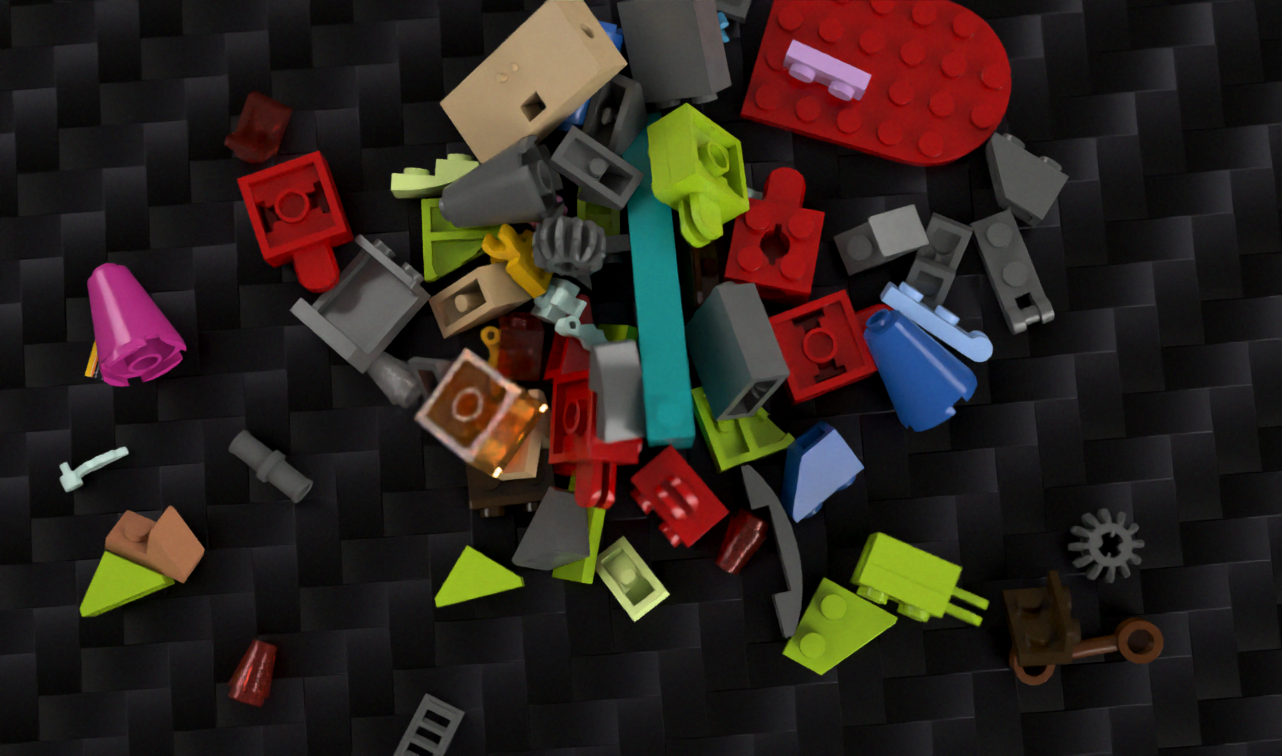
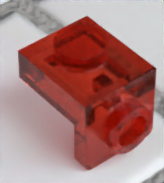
M256 91L249 93L236 131L226 136L224 145L235 150V155L244 161L258 163L267 160L277 154L293 109Z
M512 312L509 314V317H498L499 339L495 370L496 378L539 381L544 341V329L541 320L535 319L534 315L525 312Z

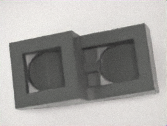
M933 212L925 231L930 245L917 250L905 282L924 295L921 299L922 303L935 310L938 305L942 306L956 275V269L973 233V228Z
M628 339L591 344L589 389L598 393L597 438L608 443L644 437L646 427L644 387L635 342Z

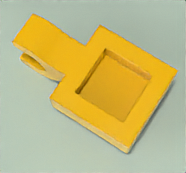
M507 223L501 225L497 235L502 241L497 240L490 232L485 235L481 244L483 250L491 257L507 260L508 264L505 270L518 285L522 286L534 299L547 292L553 273H547L543 268H539L534 264L532 239L529 236L521 240L517 236L515 229Z

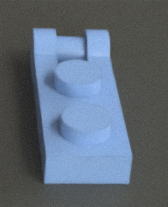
M889 281L880 294L881 300L895 310H899L910 320L971 360L983 362L991 357L993 346L983 332L979 330L966 332L956 325L960 320L959 317L941 305H938L935 310L931 309L921 302L924 295L906 282L902 281L898 287Z

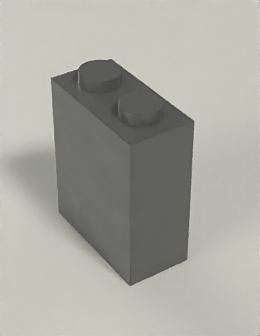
M624 0L617 3L632 78L640 83L645 104L655 102L656 109H663L681 104L680 99L690 97L692 104L706 103L718 99L717 92L732 85L715 0Z
M724 282L717 285L684 327L685 342L715 421L752 417L790 375L754 283L736 284L735 282Z

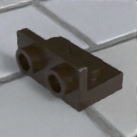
M549 449L540 450L536 477L502 481L491 475L494 456L465 459L470 501H468L469 510L479 511L480 518L506 515L505 507L520 505L523 506V513L536 512L549 486L556 487L555 474L553 472L554 465L549 464Z
M1048 571L1046 587L1003 590L1002 605L1018 667L1072 663L1074 645H1078L1081 642V630L1078 618H1071L1070 590L1068 586H1062L1058 571Z

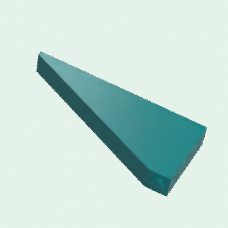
M661 113L648 114L649 122L622 154L623 160L645 174L627 201L649 452L663 451L670 444L675 450L691 449L695 437L672 211L669 205L661 203L654 196L651 188V162L647 152L649 147L647 127L661 119Z

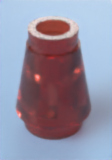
M740 507L736 516L731 515L715 564L727 572L737 575L740 569L744 567L769 537L766 532L771 524L755 513Z
M252 640L250 648L247 649L227 686L231 687L228 698L251 706L262 707L264 698L269 699L276 646Z

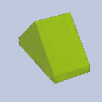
M467 545L435 597L436 607H444L525 586L524 580L520 575Z
M105 551L80 606V612L82 617H94L173 585L175 582L173 578L113 552Z

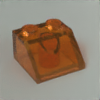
M465 347L417 414L415 420L467 463L498 479L549 407L520 384Z

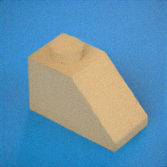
M508 261L478 267L429 299L444 338L452 337L503 316L532 299L531 295L522 286L518 285L505 270Z

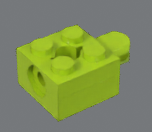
M685 103L647 127L649 144L647 152L651 162V188L654 196L661 203H666L679 212L681 232L692 246L700 248L709 244L710 240H716L723 236V224L750 210L741 141L688 103Z
M880 532L869 535L850 580V583L859 586L857 595L878 604H886L888 599L899 604L897 612L920 622L921 620L927 622L929 617L942 618L943 613H946L980 627L983 618L948 603L950 597H953L982 610H987L989 601L955 587L962 570L961 567Z

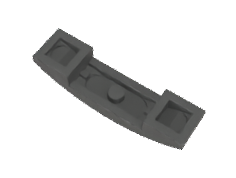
M750 465L742 466L739 469L749 511L767 508L788 591L772 594L782 637L794 636L802 602V570L797 542L786 512L770 486Z

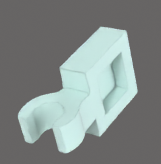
M552 277L547 292L534 299L535 306L530 314L543 322L557 325L558 320L566 315L576 316L579 319L587 303L576 298L580 290L578 286L568 280Z

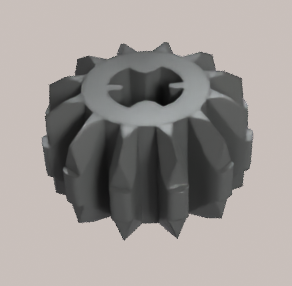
M562 215L560 218H546L543 222L536 225V231L533 234L532 253L534 264L539 268H543L545 272L557 273L560 277L564 275H571L574 278L578 275L590 276L593 272L602 269V263L605 260L606 240L604 229L595 225V222L592 220L584 221L579 219L578 216L567 218Z
M1107 508L1098 510L1097 519L1090 513L1082 515L1081 518L1085 528L1073 526L1070 530L1074 536L1080 538V543L1068 544V551L1081 552V556L1073 562L1074 567L1081 568L1089 563L1086 578L1093 580L1101 572V577L1105 583H1112L1114 581L1115 572L1121 578L1129 577L1131 574L1126 562L1132 565H1140L1142 559L1132 553L1133 548H1142L1145 544L1144 540H1132L1131 535L1138 531V524L1132 523L1123 527L1126 514L1120 511L1111 519ZM1103 538H1111L1113 544L1109 546L1110 553H1100L1098 549L1103 544Z

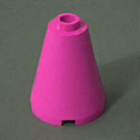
M106 263L97 267L93 271V275L88 279L87 286L99 368L103 380L112 386H130L128 378L140 376L142 381L146 382L168 372L179 364L183 359L180 353L181 349L186 351V345L182 337L126 266L115 263Z

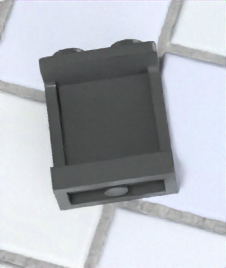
M359 234L354 241L361 247V251L341 272L339 282L335 287L323 293L312 306L300 298L290 311L363 374L431 296L420 286L425 278L412 266L404 262L399 267L392 261L396 254L382 241L376 238L371 244Z

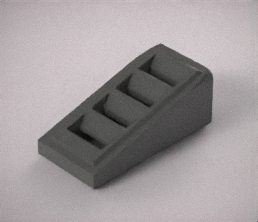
M426 693L393 756H420L409 750L412 743L434 753L433 756H444L465 712ZM430 710L450 720L448 727L446 728L425 718L427 711ZM421 726L441 736L439 744L417 734L419 727Z

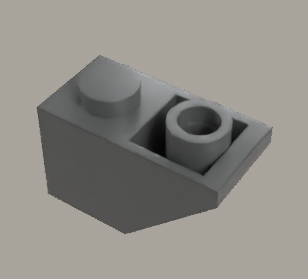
M995 132L984 147V152L998 206L1004 210L1011 209L1014 216L1035 228L1047 214L1069 176L1061 172L1062 167L1054 160L1046 156L1038 158L1024 150L1025 144L1018 138L1010 134H1003L1001 136Z

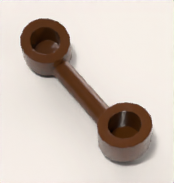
M1129 618L1122 621L1116 627L1114 634L1081 640L1080 644L1074 645L1072 659L1118 651L1129 661L1145 664L1155 660L1160 655L1164 639L1161 631L1151 622L1142 618ZM1013 646L1010 650L1009 666L1011 671L1023 683L1040 685L1052 676L1055 664L1018 667Z

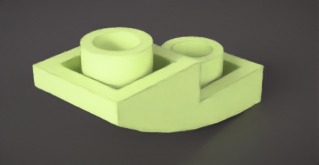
M448 154L447 159H436L435 176L429 175L428 170L421 168H405L404 174L392 173L391 191L396 198L401 199L442 195L444 187L473 170L480 163L479 161H473V157L470 155Z

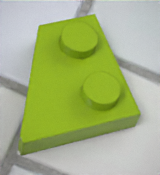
M440 198L421 199L425 282L433 283L485 254L486 252L481 246L485 235L490 232L497 240L502 241L497 236L501 225L457 228L443 218L439 208Z
M700 386L691 390L692 408L717 473L784 451L795 441V438L790 433L784 434L767 417L769 413L762 407L752 417L715 421L703 387Z
M823 577L797 624L794 636L790 637L782 654L822 675L894 625L898 618Z

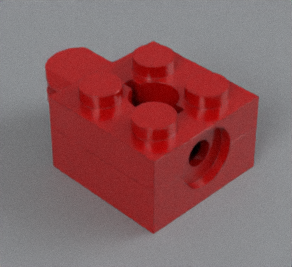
M318 150L238 178L237 181L264 260L273 268L292 262L300 284L310 292L325 293L333 289L339 282L340 270L332 248L353 241L354 237L328 162Z
M789 167L773 170L765 181L762 200L748 198L750 210L735 218L723 283H754L761 300L799 307L808 302L825 212L802 208L806 184L804 177L797 170Z
M844 289L769 317V322L790 372L783 385L791 406L872 376L877 371V368L863 336L867 328L866 322L874 313L882 309H887L888 311L895 309L887 304H876L854 312L847 292Z
M590 369L553 376L549 464L576 466L575 502L578 506L583 508L594 506L597 509H608L615 500L616 466L638 463V454L642 448V437L608 443L597 438L598 393L589 389Z
M671 444L630 479L634 487L630 492V496L646 515L652 510L655 511L663 521L658 526V529L674 547L682 543L688 549L729 513Z

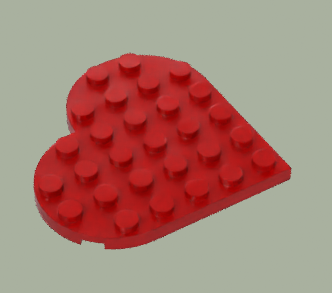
M774 0L740 117L902 164L922 167L945 165L968 155L975 149L977 150L995 131L1009 103L1011 70L1005 49L992 28L971 10L949 0ZM794 39L871 74L872 76L861 101L854 98L850 101L840 99L832 95L828 91V86L815 80L812 83H806L790 75V69L784 67L783 64L792 40Z

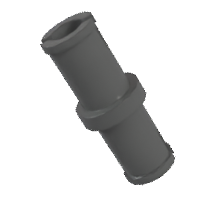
M248 430L240 432L230 444L229 452L235 454L257 472L256 477L264 483L269 481L290 497L294 503L301 501L313 485L311 479H307L284 461V454L278 450L273 452L252 436Z

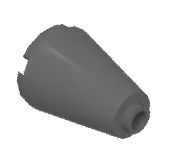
M535 135L521 138L444 187L442 197L439 199V208L443 218L457 228L493 226L504 223L543 222L549 217L560 218L564 211V201L557 203L556 190L562 189L563 186L559 172L547 165L552 157L545 144L537 146L534 142L538 137Z

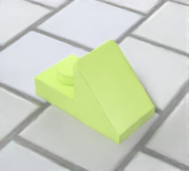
M624 536L597 556L595 571L634 622L670 595Z

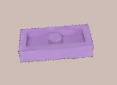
M794 39L786 53L783 64L784 67L790 69L789 74L794 78L806 83H812L815 80L828 86V91L832 95L846 101H850L852 98L861 101L872 76Z

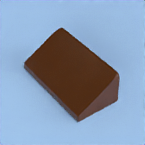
M724 224L722 225L723 236L716 240H710L709 244L700 248L692 246L681 232V226L674 229L682 312H695L709 297L712 289L723 283L727 264Z

